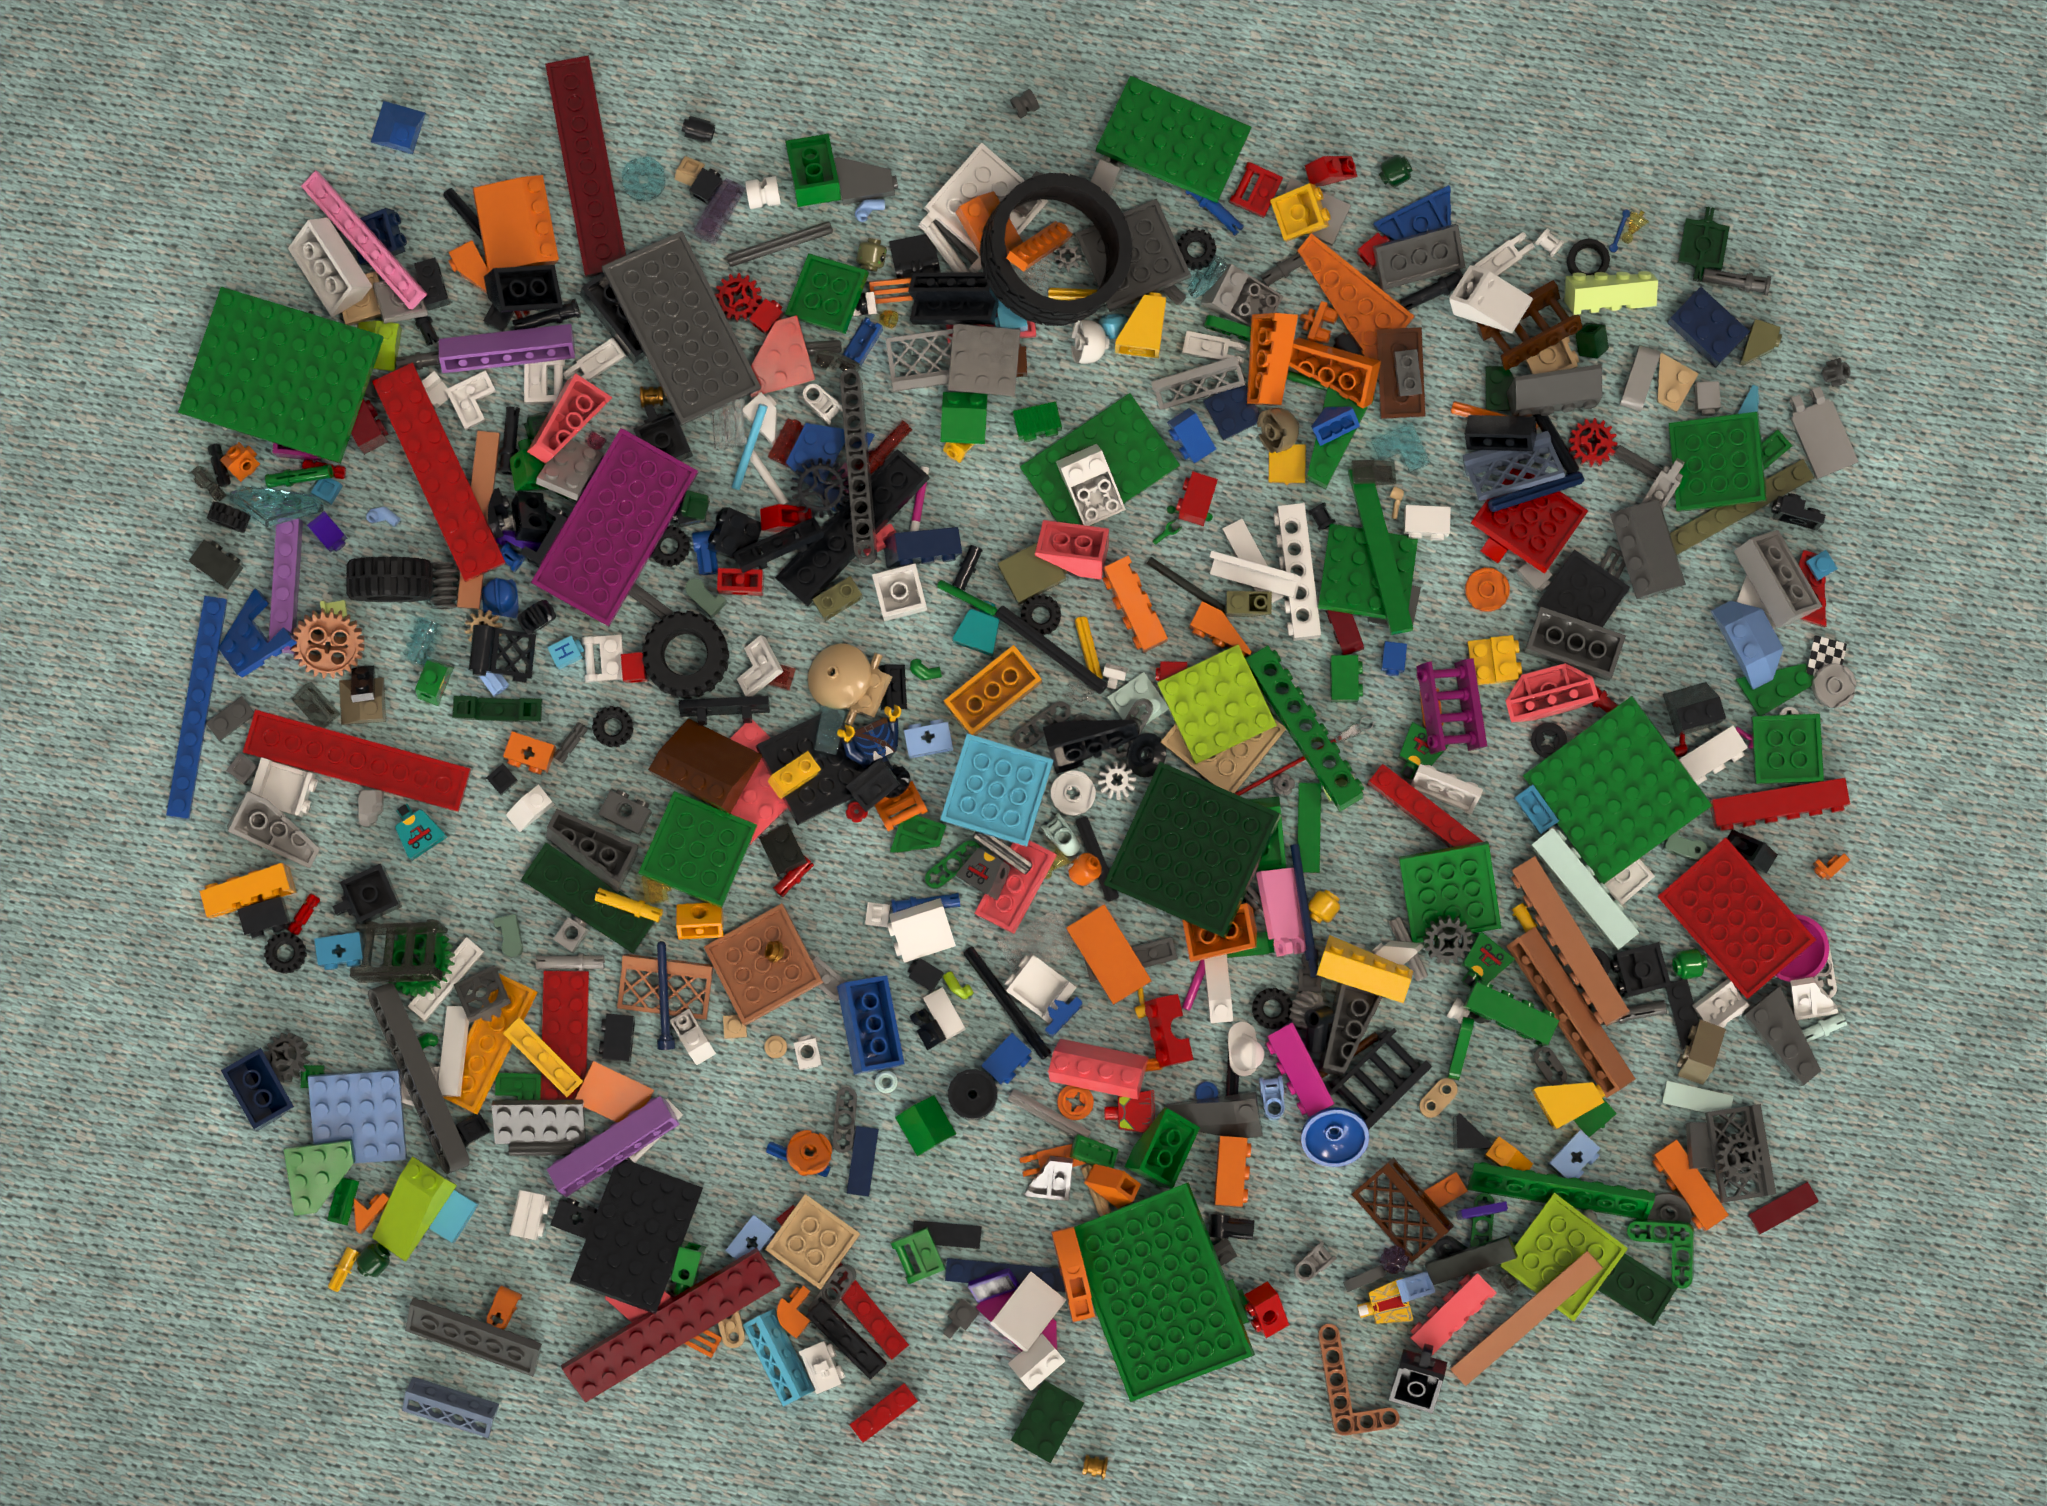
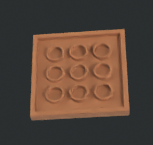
M782 903L727 933L724 937H720L704 946L744 1026L824 983L790 915ZM777 940L782 942L784 954L780 960L772 963L765 958L764 950L768 942Z

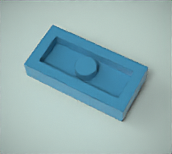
M1534 785L1514 798L1540 835L1559 822Z

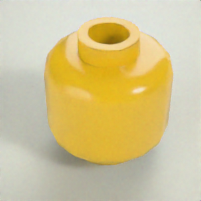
M1326 889L1324 892L1317 891L1308 903L1309 911L1311 912L1310 918L1319 924L1322 921L1326 923L1331 922L1341 908L1338 903L1340 899Z

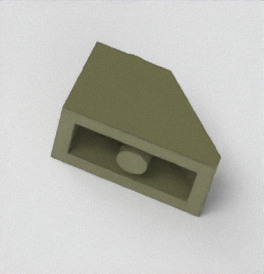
M1755 319L1752 323L1739 365L1744 366L1772 352L1774 347H1779L1782 339V334H1779L1781 327Z

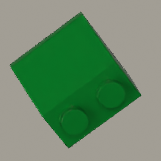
M943 392L940 442L985 444L988 394Z

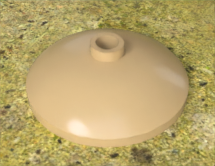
M842 643L831 645L822 650L813 660L808 672V687L812 697L822 706L833 710L846 709L856 704L866 693L871 680V667L865 654L852 645ZM835 670V674L831 676V672Z

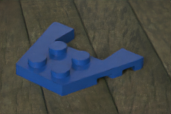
M806 423L785 464L795 474L797 469L802 473L805 471L802 468L803 463L808 468L811 467L810 459H813L815 465H818L819 457L822 458V464L826 465L828 458L831 459L829 466L833 467L845 443L844 429ZM867 433L868 447L875 436L873 433ZM857 441L853 443L852 447L858 449L861 447L862 442ZM818 469L821 478L826 481L830 471ZM812 471L803 480L809 487L814 485ZM816 476L818 482L817 487L813 491L819 492L825 499L824 489L829 485L819 481L818 476ZM835 488L829 489L827 493L830 504L839 495V490Z
M256 588L252 591L219 646V650L235 673L242 678L264 665V660L272 655L275 657L280 655L282 649L287 646L292 647L297 643L290 631L284 627L270 641L266 639L253 620L269 602Z

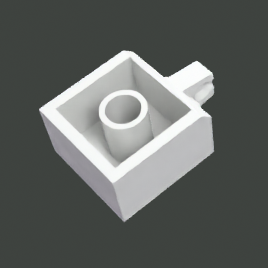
M826 1341L799 1351L815 1387L816 1394L843 1384L842 1379L845 1378V1374L841 1365L836 1366L833 1357L837 1355L832 1343L827 1344Z

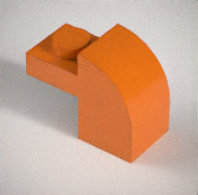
M804 1285L801 1289L797 1286L789 1296L792 1299L790 1303L781 1298L777 1307L779 1323L796 1339L811 1322L798 1310L799 1306L811 1293V1290Z

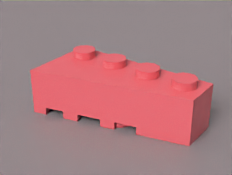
M575 373L566 381L527 452L546 464L613 397Z

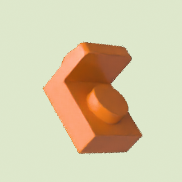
M1845 853L1840 857L1834 855L1826 863L1829 866L1828 868L1817 859L1813 863L1815 866L1813 870L1821 879L1826 878L1829 880L1850 859Z

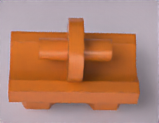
M1321 301L1315 318V310L1310 308L1307 315H1300L1299 320L1304 322L1302 327L1304 331H1308L1310 325H1312L1307 337L1310 341L1328 344L1331 331L1321 327L1324 321L1335 325L1338 312L1329 308L1327 302Z

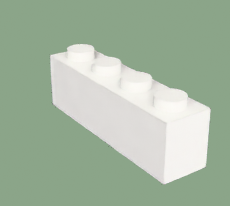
M1733 725L1679 760L1699 785L1707 780L1705 775L1711 771L1717 774L1726 768L1724 763L1732 759L1733 762H1736L1744 757L1743 751L1748 747Z

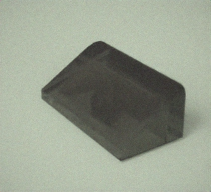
M312 682L303 685L292 698V701L315 726L326 728L341 715Z

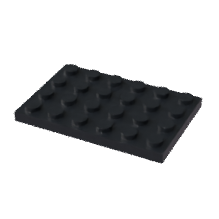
M626 1159L614 1166L570 1283L656 1314L675 1265L679 1247L684 1241L703 1187Z

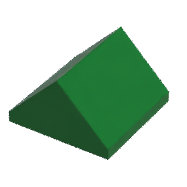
M935 1095L911 1106L895 1117L917 1157L956 1135Z

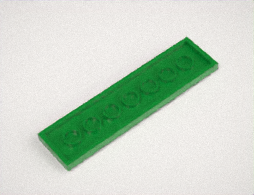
M1486 1162L1474 1163L1467 1186L1469 1191L1540 1203H1547L1550 1197L1556 1193L1575 1209H1591L1593 1212L1634 1219H1647L1655 1202V1193L1645 1189L1633 1190L1622 1185L1610 1186L1598 1181L1586 1182L1574 1177L1563 1178L1556 1174H1539L1533 1170H1515L1509 1166H1492Z

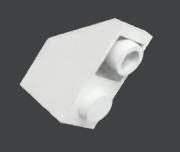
M690 1009L670 1020L696 1065L716 1054Z

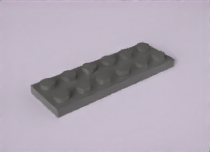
M413 1298L409 1306L405 1331L523 1374L534 1376L541 1351V1343L516 1335L511 1331L494 1327L489 1323L477 1321L469 1316L452 1312L447 1308L438 1307L425 1300Z

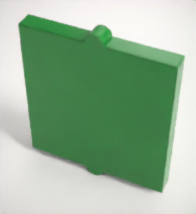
M1602 1098L1604 1103L1574 1119V1122L1588 1137H1591L1600 1128H1605V1124L1617 1114L1604 1098Z

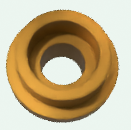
M777 940L768 942L764 950L765 958L769 962L776 963L784 954L783 944Z

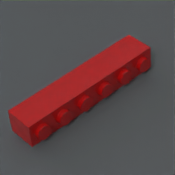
M1384 764L1379 767L1367 783L1449 848L1484 842Z
M1846 778L1710 801L1713 805L1710 807L1714 828L1720 827V831L1734 829L1733 825L1742 824L1743 828L1755 826L1756 821L1762 820L1765 821V824L1778 822L1780 817H1787V820L1801 818L1800 814L1809 813V817L1823 814L1822 810L1831 809V813L1845 811L1844 807L1850 805Z

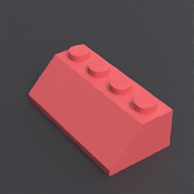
M1060 1039L1053 1051L1048 1070L1050 1082L1138 1100L1149 1058L1133 1053Z

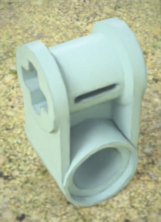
M1057 813L1055 815L1056 818L1047 825L1040 826V828L1062 854L1073 856L1079 851L1080 843L1065 820Z

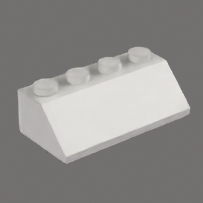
M329 218L308 220L288 247V250L331 317L338 315L361 301L372 287Z

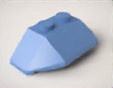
M1729 601L1711 610L1710 612L1752 690L1772 681L1784 648L1763 609Z

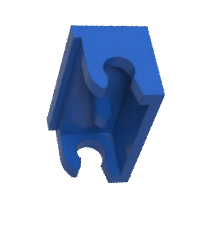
M865 317L841 357L861 367L883 332L882 325L879 323L874 324L868 317Z

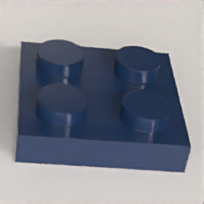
M1245 385L1218 393L1203 401L1223 441L1257 424L1260 413L1255 404H1247L1248 390Z

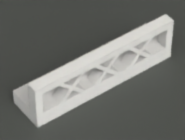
M1211 551L1210 558L1214 559L1210 572L1211 575L1288 597H1296L1301 576Z

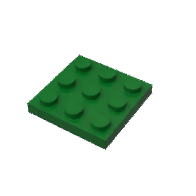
M808 253L785 315L787 317L797 315L799 321L846 334L869 272L858 267Z
M1820 714L1751 717L1755 784L1824 781Z

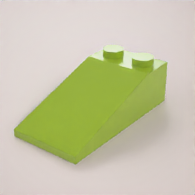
M412 1156L397 1180L372 1238L406 1262L457 1185L425 1162Z

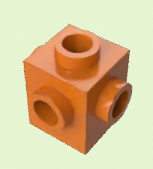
M240 442L230 447L227 453L220 459L240 482L248 475L254 473L260 465L255 459L257 453L249 445L245 448Z

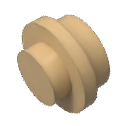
M772 1036L765 1042L764 1049L769 1057L780 1058L787 1051V1043L780 1036Z

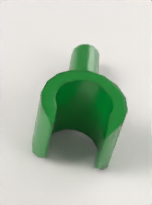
M1177 519L1170 521L1163 533L1152 540L1155 545L1170 534L1175 535L1182 529V526L1177 530L1172 529V523Z

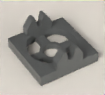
M495 965L454 984L470 1023L480 1018L490 1022L492 1021V1015L500 1017L501 1008L511 1003ZM489 980H491V981L494 982V983L488 985ZM480 988L487 989V993L483 997L476 996V992ZM469 989L473 990L471 994L467 995ZM498 989L499 992L496 1000L490 1003L488 998L491 992ZM474 1000L481 1001L483 1007L474 1008L468 1003Z

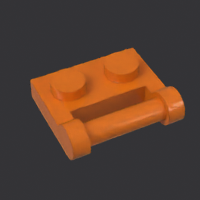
M910 781L908 788L901 795L894 798L884 797L875 805L888 832L893 830L894 826L919 813L923 815L928 812L913 781ZM914 804H917V805H915V806H913V807H911V808H909V809H907V810H905V811H903V812H901V813H899V814H897V815H895V816H893V817H891V818H888V817H890V816H892V815H894V814H896V813H898V812H900V811H902V810H904V809H906V808H908V807H910V806H912V805H914Z

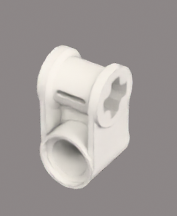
M809 384L805 387L803 391L805 403L815 411L819 418L827 425H830L833 417L839 411L842 412V405L817 384ZM812 390L819 393V398L814 401L807 397L808 392Z

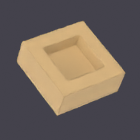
M738 1015L723 1016L724 1039L747 1037V1025L744 1026Z

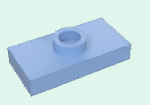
M1427 1271L1396 1281L1403 1303L1435 1293L1434 1285Z

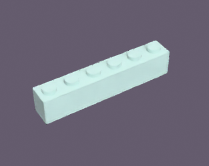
M1553 828L1534 842L1530 848L1614 950L1618 951L1639 934L1637 930L1639 926L1631 917L1627 918L1622 912L1624 908L1616 899L1613 901L1609 897L1608 893L1610 891L1603 883H1598L1593 877L1595 876L1594 871L1587 864L1584 866L1579 860L1581 856L1575 848L1567 846L1565 843L1566 838L1561 831H1555Z

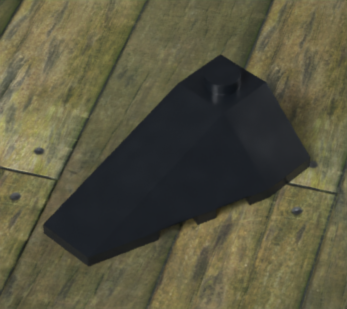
M1134 720L1062 721L1043 727L1050 756L1054 760L1053 766L1056 774L1079 768L1084 765V760L1092 756L1098 758L1102 756V751L1110 747L1117 748L1138 737Z

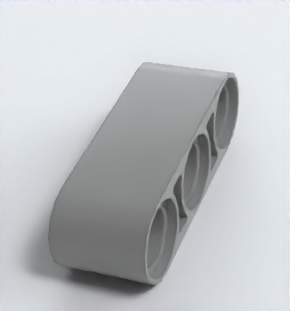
M1639 345L1619 405L1641 412L1661 354L1660 351Z

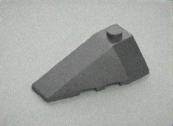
M1256 1092L1166 1104L1168 1109L1200 1127L1199 1132L1242 1138L1263 1136Z

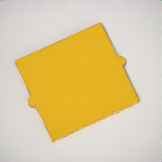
M1294 444L1291 448L1278 453L1269 452L1268 483H1285V485L1289 483H1305V444Z

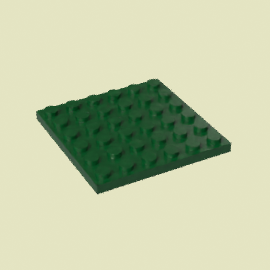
M1159 762L1104 885L1226 938L1280 820L1281 814Z

